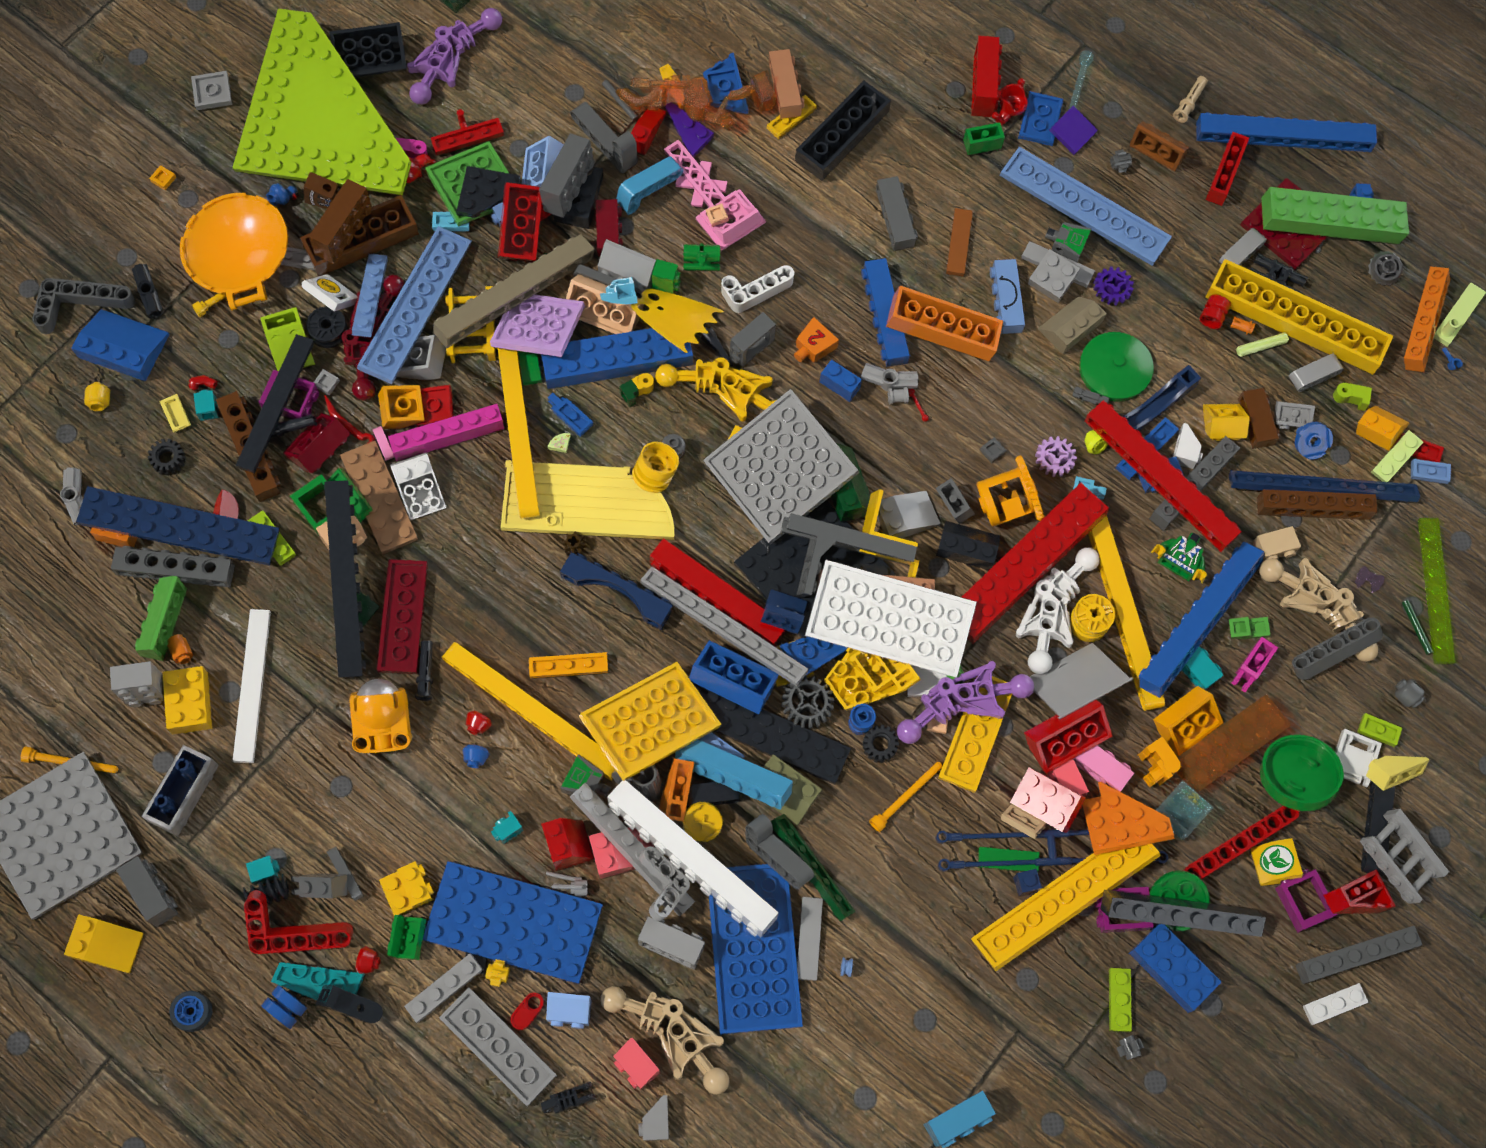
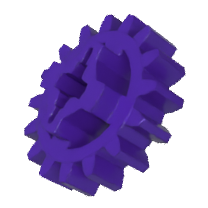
M1110 267L1108 271L1104 268L1102 273L1099 272L1093 283L1095 284L1093 290L1097 291L1096 297L1101 296V302L1107 300V305L1114 302V305L1117 306L1119 301L1123 304L1126 299L1130 298L1134 289L1132 288L1134 282L1130 281L1131 275L1126 276V270L1120 272V267H1117L1116 270Z

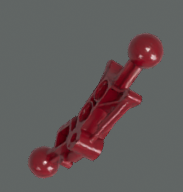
M398 275L387 276L383 281L382 290L384 293L379 299L376 312L379 316L375 318L372 336L352 335L360 292L357 293V301L350 320V329L342 334L344 355H346L344 363L345 365H354L357 370V379L352 385V393L361 401L370 400L375 394L376 387L368 378L367 373L357 369V365L388 314L389 309L387 308L393 298H397L405 284L404 280Z

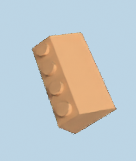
M579 274L571 279L566 299L584 301L585 307L579 320L614 334L634 331L640 317L634 312L631 304H616L601 300L600 294L606 293L607 285ZM639 304L638 308L643 310L644 304Z

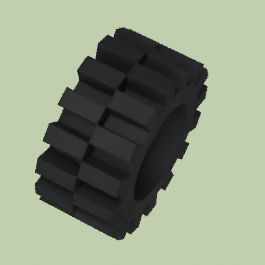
M161 439L162 443L156 441V446L152 445V451H148L150 455L148 460L154 470L161 475L164 473L166 476H169V472L172 475L176 474V469L178 472L181 471L180 466L184 467L183 461H186L185 453L181 446L171 439H168L167 442L165 439ZM170 451L174 454L170 462L162 463L160 461V456L163 453Z
M876 725L873 729L870 728L866 732L862 747L864 754L868 755V759H874L876 763L877 761L884 763V761L887 760L888 762L895 756L899 746V738L895 735L896 732L894 730H890L891 727L885 728L884 725L880 727ZM877 737L885 738L888 742V748L884 751L875 749L873 745L874 739Z

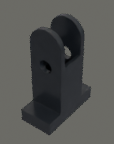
M323 984L316 1001L318 1006L367 1023H376L383 1015V1009L377 1002L342 990L334 985Z

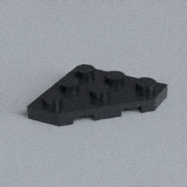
M467 166L457 206V215L476 218L481 215V212L488 208L492 209L493 206L502 203L504 185L506 182L519 184L520 175Z

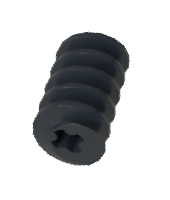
M284 873L282 874V880L274 876V883L266 879V886L258 882L257 889L253 884L250 885V891L243 887L246 900L249 894L255 890H259L266 895L268 905L273 904V898L276 902L281 901V896L285 900L289 898V886ZM256 900L251 901L254 905H260Z

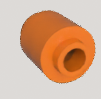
M181 634L170 637L167 641V647L174 662L180 664L190 662L193 653L187 639Z

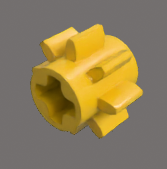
M496 959L494 964H488L486 979L490 980V985L500 987L502 982H507L510 968L505 967V961Z

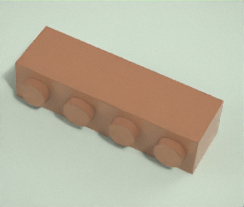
M790 49L769 52V67L780 119L801 116L802 108H804L803 97L800 98L801 85L800 83L797 84L796 81L798 80V72L794 70L795 58L791 56Z

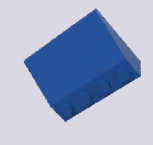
M101 309L79 332L71 349L80 359L146 381L169 336V332Z

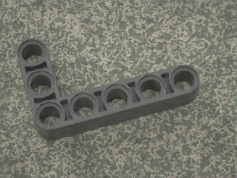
M583 102L570 111V115L575 123L620 173H625L637 164V143L629 131L618 137L587 102Z
M47 278L40 285L32 321L39 332L50 334L55 329L61 302L129 309L134 306L135 298L127 286Z

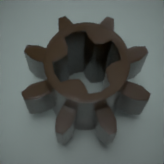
M576 531L571 535L566 534L567 539L562 540V545L566 546L564 552L567 553L569 551L574 554H582L581 548H586V543L582 542L584 536L579 537Z

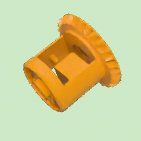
M1021 455L1015 459L1017 468L981 480L976 484L980 495L978 499L983 513L987 514L989 522L993 527L1033 512L1037 520L1041 521L1044 518L1037 496V488ZM1018 477L1025 492L1024 497L1027 505L1022 506L1016 490H1013L1011 499H1006L1002 495L998 496L1003 511L1002 514L998 515L989 487L1001 483L1002 489L1008 487L1006 481Z

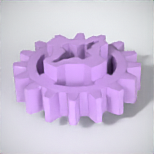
M1057 436L1056 440L1049 437L1048 442L1043 440L1042 445L1038 446V451L1035 454V457H1037L1036 464H1041L1040 470L1046 469V475L1052 472V477H1055L1056 473L1061 477L1064 472L1068 474L1071 470L1070 468L1073 469L1074 462L1077 459L1074 456L1076 449L1071 450L1073 444L1067 445V439L1060 441L1059 436Z

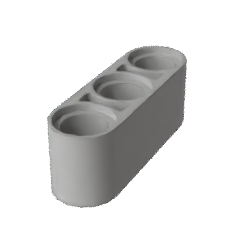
M1251 228L1220 258L1219 262L1222 264L1224 259H1227L1242 266L1262 247L1267 239L1255 228Z
M1333 353L1293 371L1289 378L1297 391L1301 392L1340 374L1344 368Z

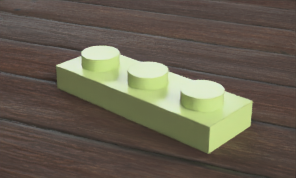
M1408 430L1371 473L1382 482H1388L1420 447L1423 441Z

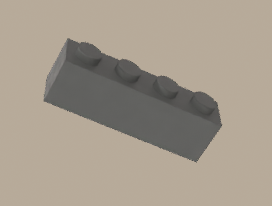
M898 176L877 180L876 193L893 251L914 247L918 234L917 230L913 229L912 226L913 217L908 212L909 204L907 198H904L903 183L899 182Z

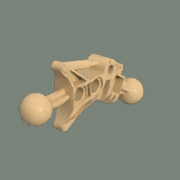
M1307 558L1302 559L1299 563V578L1284 571L1282 563L1277 559H1267L1260 564L1259 573L1265 581L1275 582L1279 580L1294 588L1292 595L1281 600L1280 605L1282 607L1295 608L1314 614L1320 613L1326 621H1332L1329 626H1335L1332 630L1333 632L1348 629L1356 625L1355 622L1363 617V612L1357 611V607L1353 602L1354 595L1352 591L1347 588L1338 590L1330 583L1331 581L1310 564ZM1332 606L1335 610L1332 612L1327 608ZM1375 643L1354 655L1360 661H1372L1378 655V645Z
M612 986L603 991L600 1001L606 1011L616 1013L623 1009L641 1015L639 1030L643 1026H647L646 1032L650 1028L654 1029L653 1034L658 1035L661 1039L662 1049L675 1080L681 1079L683 1068L692 1060L703 1073V1085L709 1093L716 1095L726 1091L730 1083L727 1072L718 1067L714 1068L702 1053L703 1050L709 1047L722 1046L724 1039L716 1035L698 1019L692 1018L687 1014L679 1000L657 997L655 992H652L646 1004L627 998L626 993L619 987ZM675 1008L677 1011L673 1013L670 1009ZM681 1015L690 1021V1024L701 1033L692 1032L682 1020ZM665 1017L669 1020L666 1031L667 1041L663 1034V1028L659 1027ZM680 1026L683 1029V1034L680 1036L674 1035L672 1028ZM691 1042L696 1046V1050L694 1052H687L685 1045Z

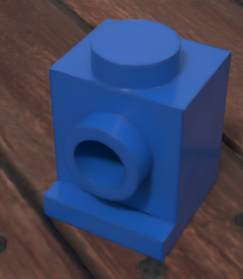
M1356 183L1349 195L1373 198L1374 194L1371 184Z

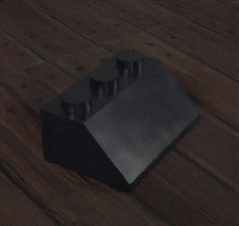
M945 520L936 556L990 570L995 563L1000 535Z

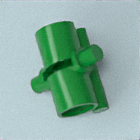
M703 243L684 244L683 260L684 262L693 263H684L683 270L720 271V263H711L720 262V245Z

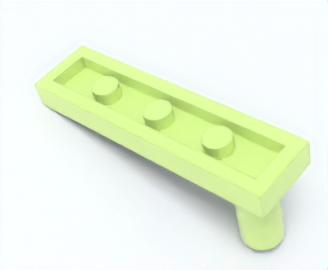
M1470 283L1436 330L1434 339L1448 347L1486 292Z

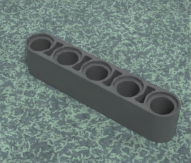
M1367 618L1296 656L1292 660L1296 676L1302 680L1309 679L1379 642L1383 637L1379 620Z

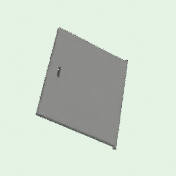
M1093 643L1052 664L1048 672L1044 674L1035 673L1030 676L1034 682V692L1059 716V720L1133 680L1132 677L1129 678Z

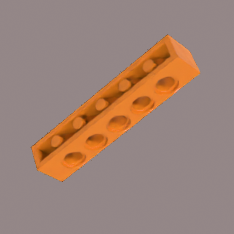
M1430 266L1404 356L1405 370L1425 371L1450 283L1449 268Z

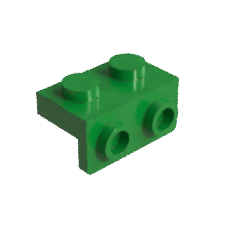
M394 915L387 955L397 959L419 960L426 919Z

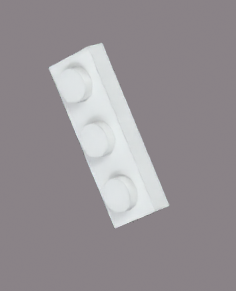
M1360 983L1306 1004L1303 1008L1311 1025H1314L1366 1004L1368 1000Z

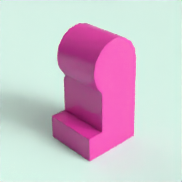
M396 138L408 157L415 158L421 154L428 155L426 144L423 141Z

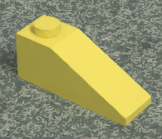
M1384 756L1370 762L1366 776L1384 791L1422 775L1429 759L1427 757Z

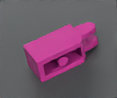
M1261 637L1236 671V676L1231 684L1235 686L1242 677L1247 681L1242 686V691L1246 692L1250 685L1260 676L1278 647Z

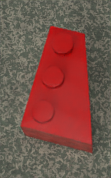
M1377 870L1357 877L1323 895L1333 914H1378L1396 907Z

